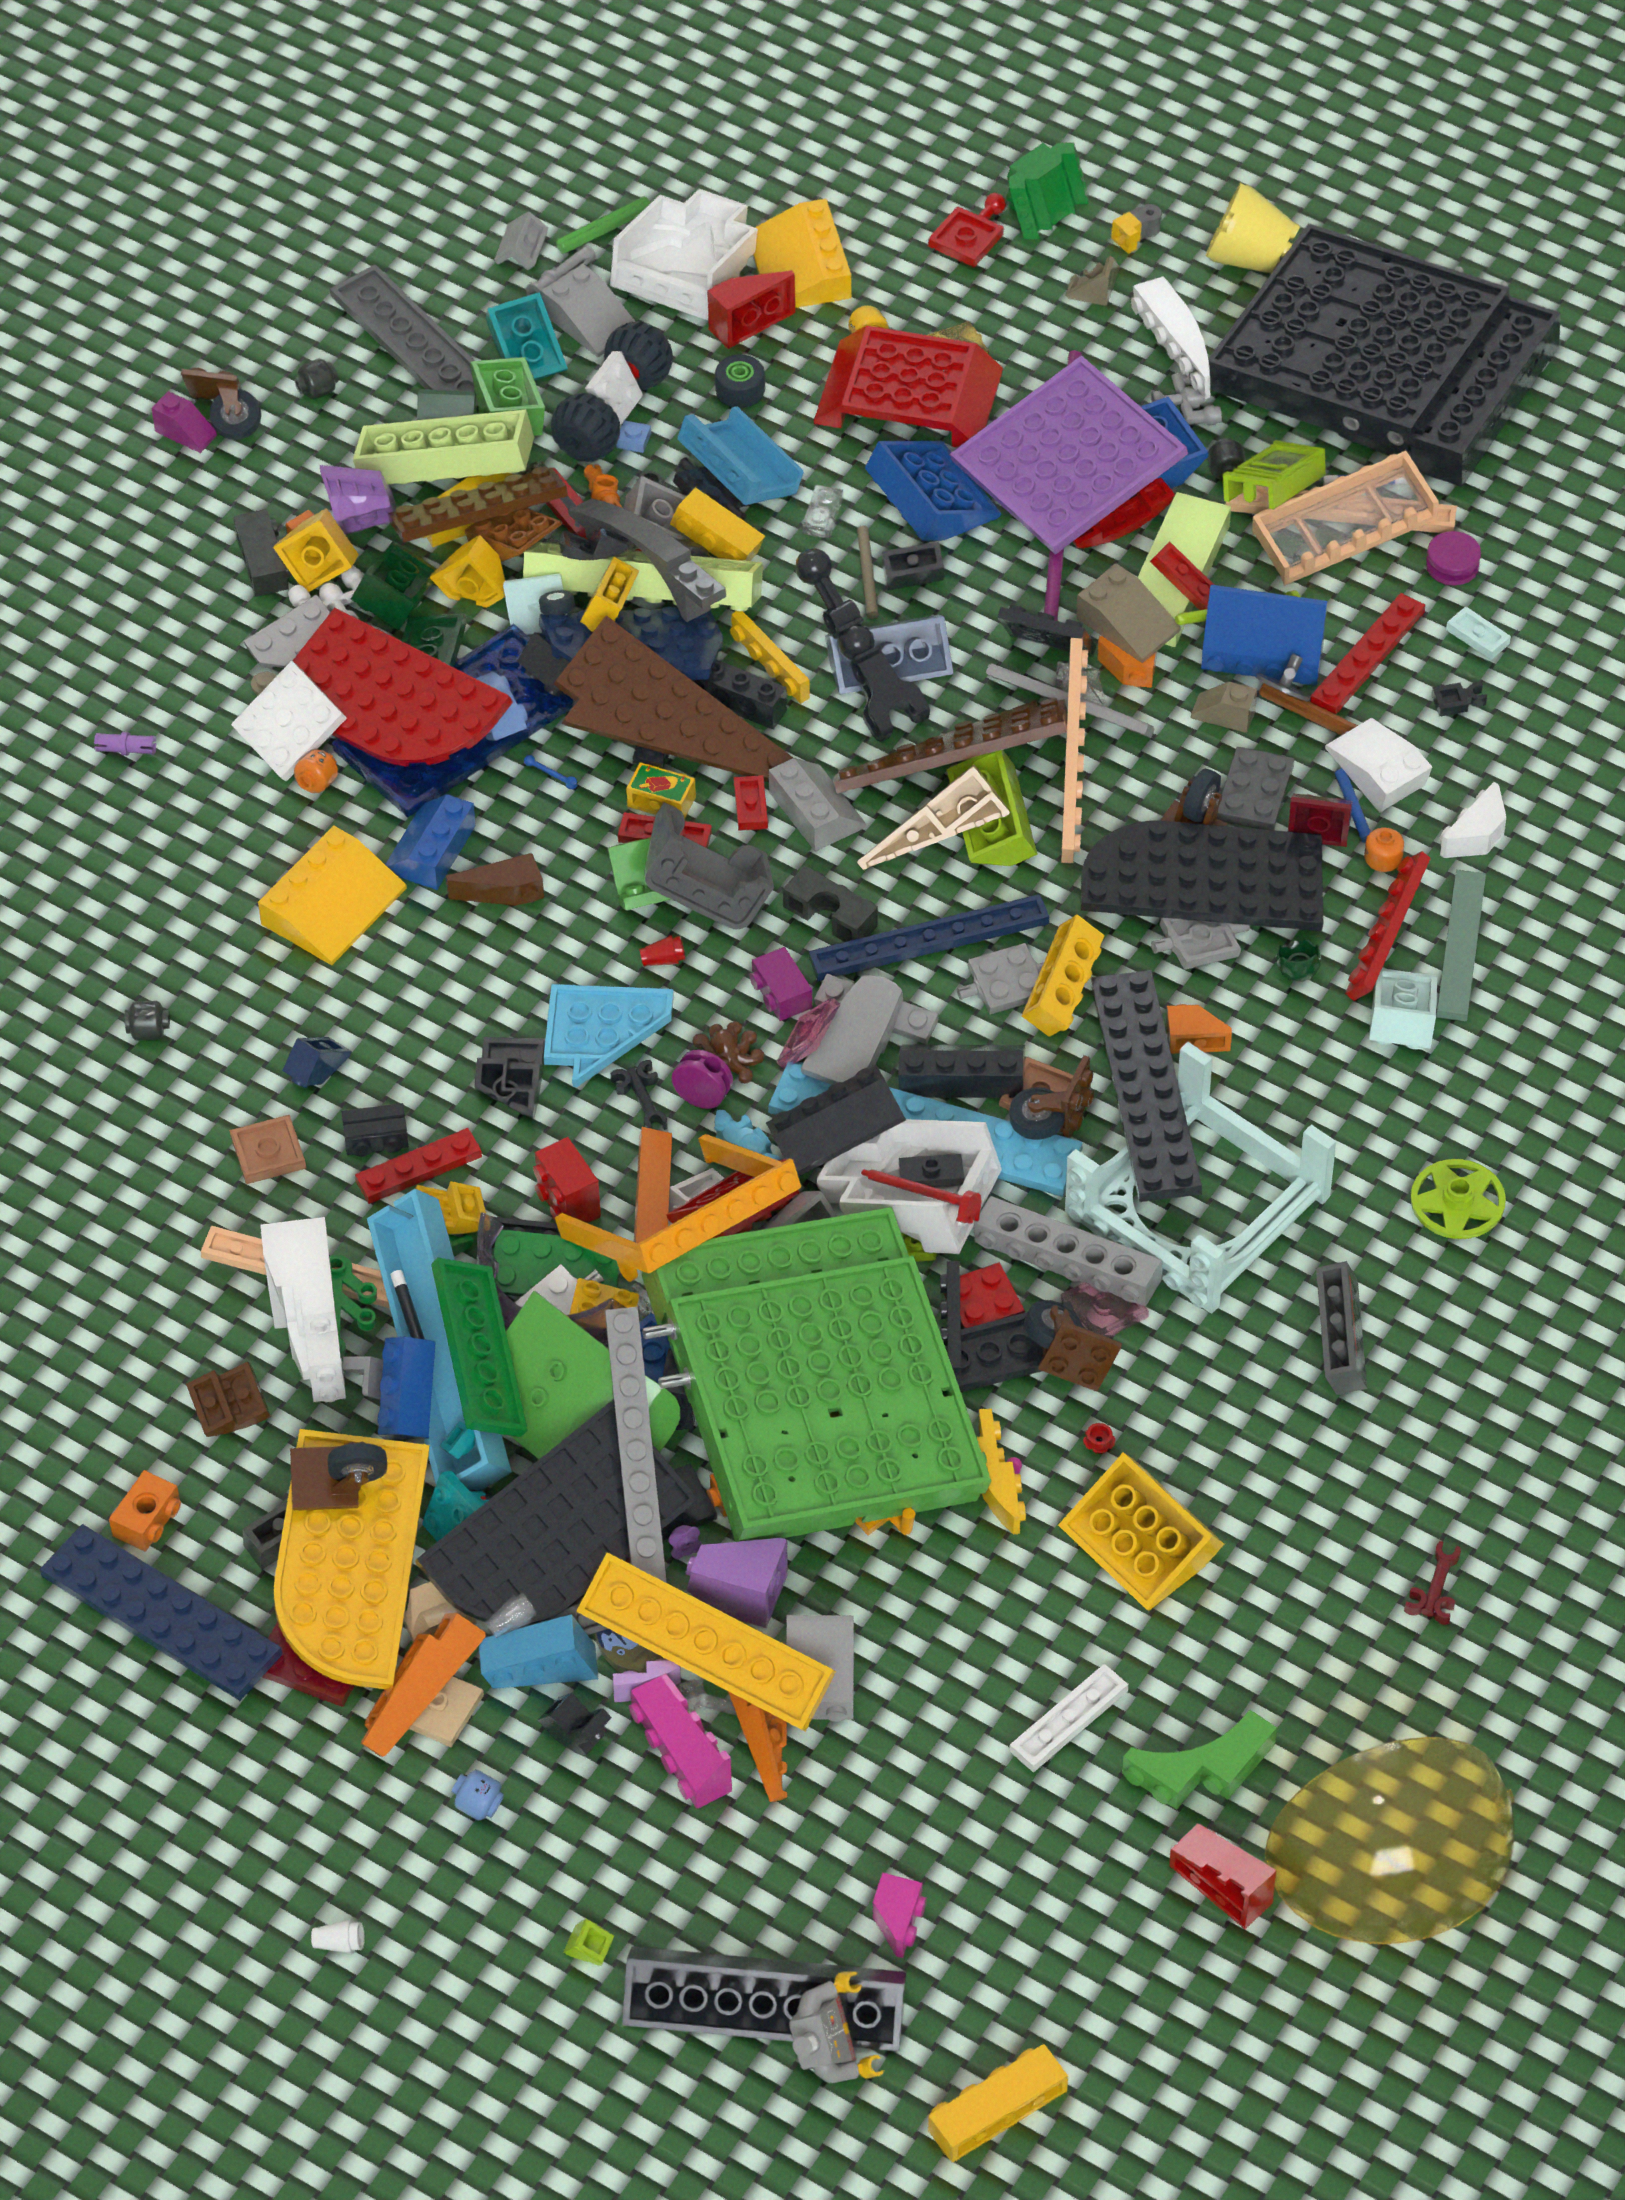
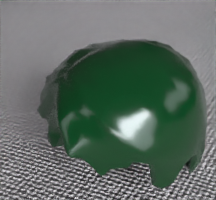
M1305 939L1301 942L1295 940L1291 947L1285 946L1282 948L1280 945L1276 962L1282 976L1295 982H1304L1313 977L1321 966L1319 946H1314L1310 940L1305 941Z

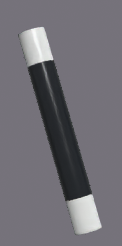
M393 1271L390 1276L410 1337L425 1339L403 1271Z

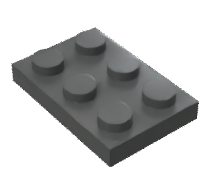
M1237 746L1222 792L1217 819L1257 829L1275 830L1294 768L1295 758Z

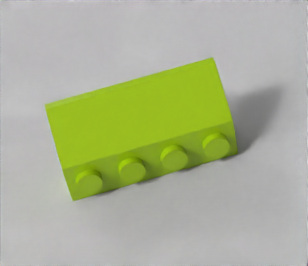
M1003 749L973 757L947 769L951 784L972 765H975L1010 811L1005 817L962 832L971 863L1013 866L1038 855L1015 766Z

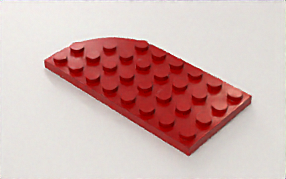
M335 607L292 660L347 717L331 735L377 759L395 765L409 766V763L426 762L428 765L450 759L449 755L464 747L470 749L491 731L513 703L509 695Z

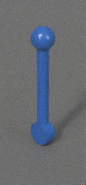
M527 755L524 758L526 766H534L561 780L568 789H575L577 787V779L575 777H565L535 761L532 755Z

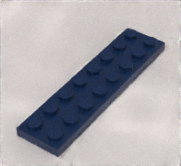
M84 1524L39 1569L41 1576L239 1701L244 1698L283 1655L279 1645Z

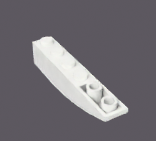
M1164 276L1134 285V298H1131V305L1135 314H1139L1146 328L1152 330L1157 342L1162 344L1166 348L1169 357L1177 362L1183 375L1186 374L1191 380L1193 388L1198 390L1205 399L1210 398L1208 355L1198 324L1187 305Z

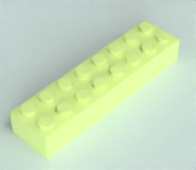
M537 542L524 552L523 578L560 574L563 590L569 591L573 595L577 594V591L588 592L589 597L593 596L613 557H616L639 570L626 600H633L634 597H644L645 602L661 603L662 599L673 600V604L677 605L662 576L642 551H629L599 560H576L561 556L560 544ZM691 556L693 562L726 588V598L710 605L711 608H719V605H730L731 610L746 611L748 607H752L761 597L763 562Z

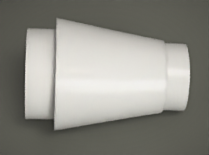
M353 1919L313 1928L311 1934L313 1948L354 1954L355 1950H362L364 1946L363 1925L361 1922H354Z

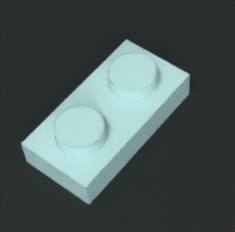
M1466 606L1447 622L1446 630L1490 660L1510 644V635Z

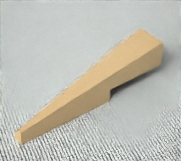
M972 765L861 857L857 863L863 870L873 865L952 837L963 831L1005 817L1010 811L975 765Z

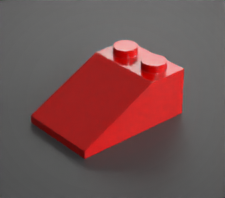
M792 270L730 278L707 290L709 331L728 349L795 314V273Z

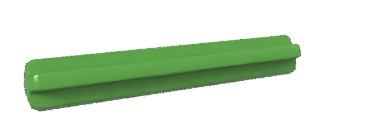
M643 196L558 238L556 241L558 250L562 254H566L634 220L651 204L650 200Z

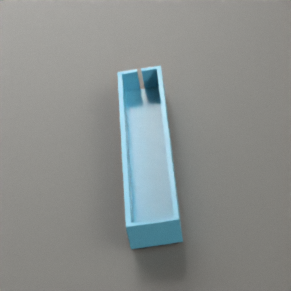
M413 1189L393 1202L395 1208L388 1205L368 1217L367 1221L397 1337H410L390 1276L393 1271L402 1270L425 1340L436 1341L429 1438H424L425 1445H430L429 1460L435 1484H437L441 1472L452 1471L468 1490L481 1491L512 1472L502 1434L474 1430L475 1445L468 1454L461 1456L459 1460L440 1447L459 1421L465 1423L431 1264L437 1257L455 1259L439 1199L418 1189Z

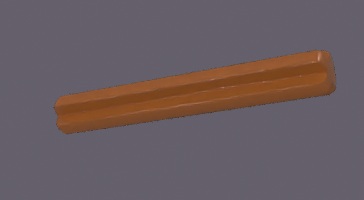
M1265 683L1262 684L1259 690V694L1262 697L1341 736L1358 726L1311 702L1288 695Z

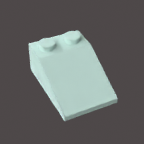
M1382 968L1374 985L1369 1040H1374L1382 1045L1395 1043L1406 1045L1411 1049H1430L1436 1019L1437 976Z

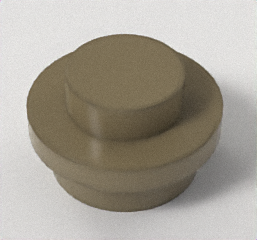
M272 672L256 674L251 680L252 691L258 696L277 675Z

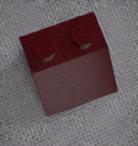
M1293 793L1290 803L1288 832L1321 834L1322 844L1347 847L1353 801Z

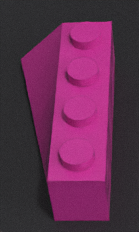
M665 1673L631 1690L632 1704L629 1705L631 1716L637 1724L641 1722L645 1727V1736L653 1749L658 1748L661 1752V1760L666 1771L669 1774L674 1773L677 1777V1785L685 1800L691 1799L696 1809L732 1792L731 1757L725 1750L719 1752L717 1739L711 1731L705 1734L699 1715L695 1711L687 1712L689 1709L687 1700L669 1676Z

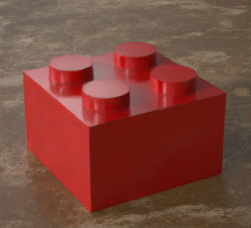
M569 1137L536 1151V1166H533V1171L537 1178L535 1191L542 1202L546 1201L549 1204L550 1213L554 1221L556 1222L555 1217L561 1213L586 1223L600 1218L599 1181Z

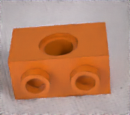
M144 1470L109 1518L112 1536L146 1552L152 1542L155 1543L160 1539L169 1518H174L180 1509L181 1501L177 1485Z

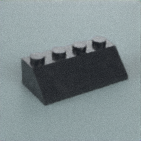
M902 1044L899 1052V1090L932 1098H1001L1002 1095H1009V1098H1014L1024 1090L1025 1045Z
M874 1065L870 1068L861 1069L855 1076L844 1082L831 1085L827 1091L815 1097L804 1099L800 1105L791 1110L776 1114L766 1124L784 1159H793L799 1177L906 1121L879 1068L877 1065Z

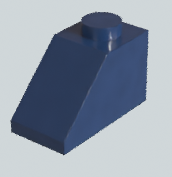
M330 1037L297 1038L282 1071L292 1077L291 1081L301 1087L307 1088L308 1085H322L350 1057L352 1051Z

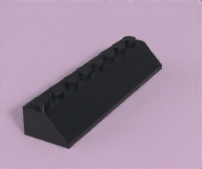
M631 1946L626 1961L622 2025L794 2041L790 2029V2020L798 2013L802 1995L826 1982L832 1981L835 1983V1978L840 1972H857L858 1974L850 1977L849 1986L855 1984L862 1985L861 1990L856 1993L838 1992L853 2047L899 2051L907 1972Z

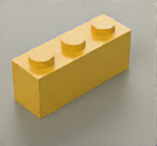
M696 487L677 506L670 525L679 532L703 546L720 559L751 561L757 555L765 538V535Z
M613 557L598 583L580 622L594 632L605 616L615 621L639 570Z

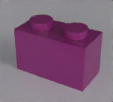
M785 947L752 959V973L749 975L752 986L756 991H761L766 1008L769 1012L773 1011L779 1021L812 1009V988Z

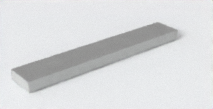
M989 664L986 671L987 675L1047 699L1057 698V701L1064 699L1066 706H1068V692L998 665ZM1080 697V702H1086V714L1143 736L1152 737L1155 730L1152 725Z

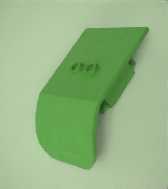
M533 1291L507 1329L506 1334L528 1429L522 1437H511L540 1459L610 1403L614 1397L609 1349L542 1295ZM645 1375L652 1444L660 1453L680 1421V1406L674 1395L665 1388L661 1389L658 1382Z

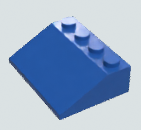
M878 441L865 469L922 541H945L1000 517L1001 512L981 487L952 461L950 456L952 452L943 441Z
M1211 585L1201 669L1256 677L1257 673H1261L1280 680L1293 653L1302 657L1303 660L1292 682L1317 685L1322 661L1328 601Z

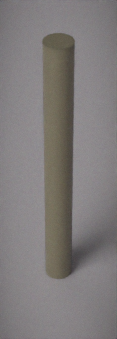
M860 526L857 528L866 612L869 619H875L878 617L869 530L867 526Z

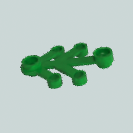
M331 1255L329 1259L340 1357L343 1361V1357H346V1344L340 1338L341 1309L357 1322L358 1328L364 1331L375 1327L376 1315L371 1309L360 1308L342 1292V1284H345L358 1294V1299L363 1304H372L376 1301L377 1288L373 1283H363L352 1274V1263L347 1257ZM366 1291L372 1292V1294L370 1295H364L362 1293ZM363 1318H370L371 1320L365 1322V1321H362L361 1319H363Z

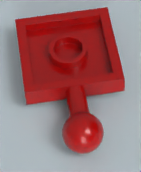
M999 193L988 195L984 202L985 208L978 215L957 206L928 238V247L975 268L1004 235V227L989 219L992 215L1001 214L1005 210V198Z

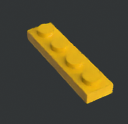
M743 611L732 613L730 632L734 640L738 643L741 642L746 647L750 656L754 660H758L765 667L766 672L771 678H776L782 686L787 687V694L789 696H793L800 704L810 699V679Z

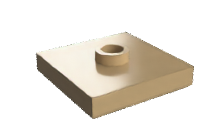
M452 1677L409 1729L452 1748L484 1696L483 1689Z

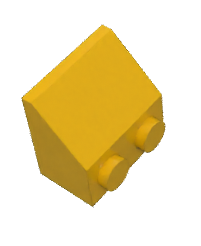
M327 508L303 521L273 546L297 583L307 589L308 592L352 568L359 556Z

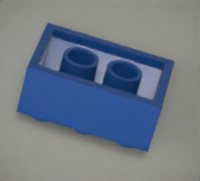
M1168 396L1140 407L1187 447L1188 455L1157 477V479L1161 477L1169 488L1172 489L1182 485L1208 457L1209 452Z
M446 794L421 804L385 865L399 878L438 890L476 826L474 803Z
M405 1336L385 1338L382 1352L383 1372L380 1382V1411L378 1413V1436L393 1441L429 1438L436 1341Z

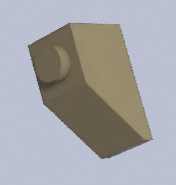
M1229 681L1199 693L1191 713V719L1247 733L1256 710L1257 688Z

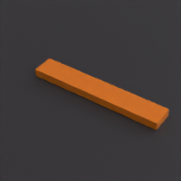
M646 1127L641 1128L639 1135L634 1226L635 1243H639L668 1227L666 1214L669 1213L672 1133Z

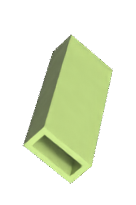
M1176 492L1138 575L1140 581L1174 619L1180 613L1191 612L1194 604L1157 570L1150 561L1170 541L1207 577L1230 527L1231 506ZM1180 625L1181 631L1165 645L1176 647L1185 625Z

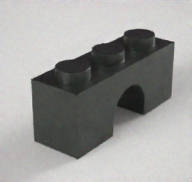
M805 865L783 888V907L807 921L819 911L828 910L834 912L832 915V935L844 942L868 937L878 926V906L869 899L862 898L851 892L846 886L838 885L826 878L821 872L813 871Z

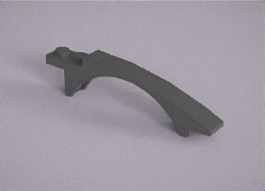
M590 499L568 510V514L585 528L587 539L590 540L594 530L599 531L600 527L618 533L634 543L648 557L662 576L685 621L688 622L710 611V605L726 598V588L691 560V553L687 547L658 526L635 513L596 499Z

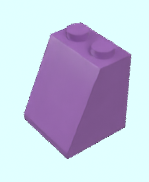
M772 1538L701 1545L697 1556H691L687 1565L686 1575L690 1576L687 1592L691 1593L692 1597L737 1620L767 1628L788 1575L787 1539Z

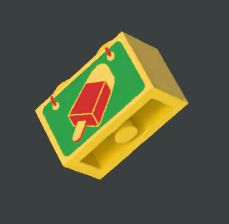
M641 762L626 788L627 807L653 815L657 814L665 802L680 810L685 819L696 798L695 778Z

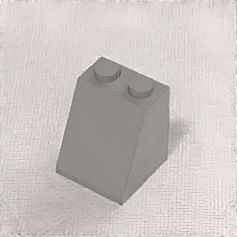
M787 1615L786 1645L836 1671L812 1719H828L834 1722L853 1719L854 1615Z

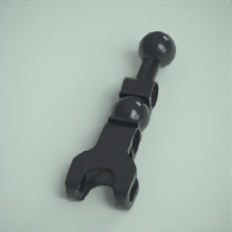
M817 548L804 550L796 559V574L803 583L815 586L828 609L823 612L824 623L833 635V638H839L838 646L843 656L852 660L849 666L866 697L863 720L872 736L879 742L890 738L893 733V725L889 717V710L891 709L904 711L914 723L928 720L930 708L920 688L911 682L903 681L897 677L880 647H874L873 633L866 626L861 625L864 619L861 617L857 605L851 599L843 602L829 577L832 569L830 557L823 550Z

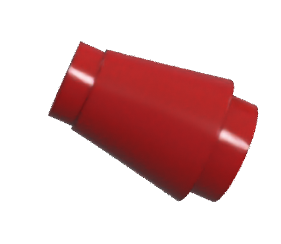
M670 935L645 948L639 949L643 966L679 964V961L686 959L680 936L673 937Z

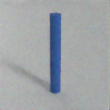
M1338 769L1335 772L1336 779L1344 799L1353 801L1351 816L1361 841L1366 843V838L1371 832L1348 775L1343 769Z

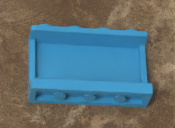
M738 406L731 408L727 420L704 425L694 414L684 417L677 439L744 505L797 493L804 474L803 469Z

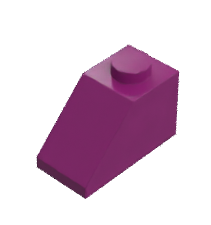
M167 391L151 408L155 432L196 452L201 453L217 437V432L191 401L170 391Z

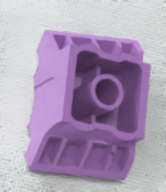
M320 465V473L330 500L334 519L344 534L355 533L369 527L390 523L388 513L395 511L397 507L393 493L390 491L389 485L384 476H382L381 471Z

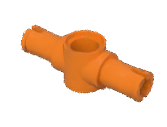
M592 464L587 465L584 469V476L589 482L591 499L605 501L623 508L617 493L618 479L612 475L603 474L598 464H594V467Z

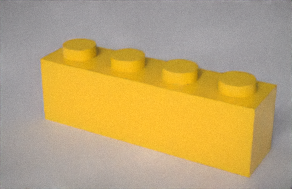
M1045 2044L1036 2049L1029 2048L1018 2056L1017 2061L1009 2066L996 2068L990 2073L988 2079L978 2085L971 2084L961 2091L959 2097L949 2103L942 2102L934 2107L930 2115H928V2132L953 2163L1067 2092L1068 2074Z

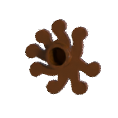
M736 1021L729 1023L727 1030L723 1029L719 1024L712 1025L709 1028L710 1041L705 1034H696L693 1037L694 1047L702 1048L704 1051L718 1056L727 1064L732 1072L739 1075V1081L744 1084L749 1083L753 1079L752 1071L745 1066L757 1065L764 1060V1052L761 1049H754L751 1055H747L750 1044L757 1042V1034L754 1031H745L742 1034L741 1043L738 1044L737 1035L742 1032V1024Z

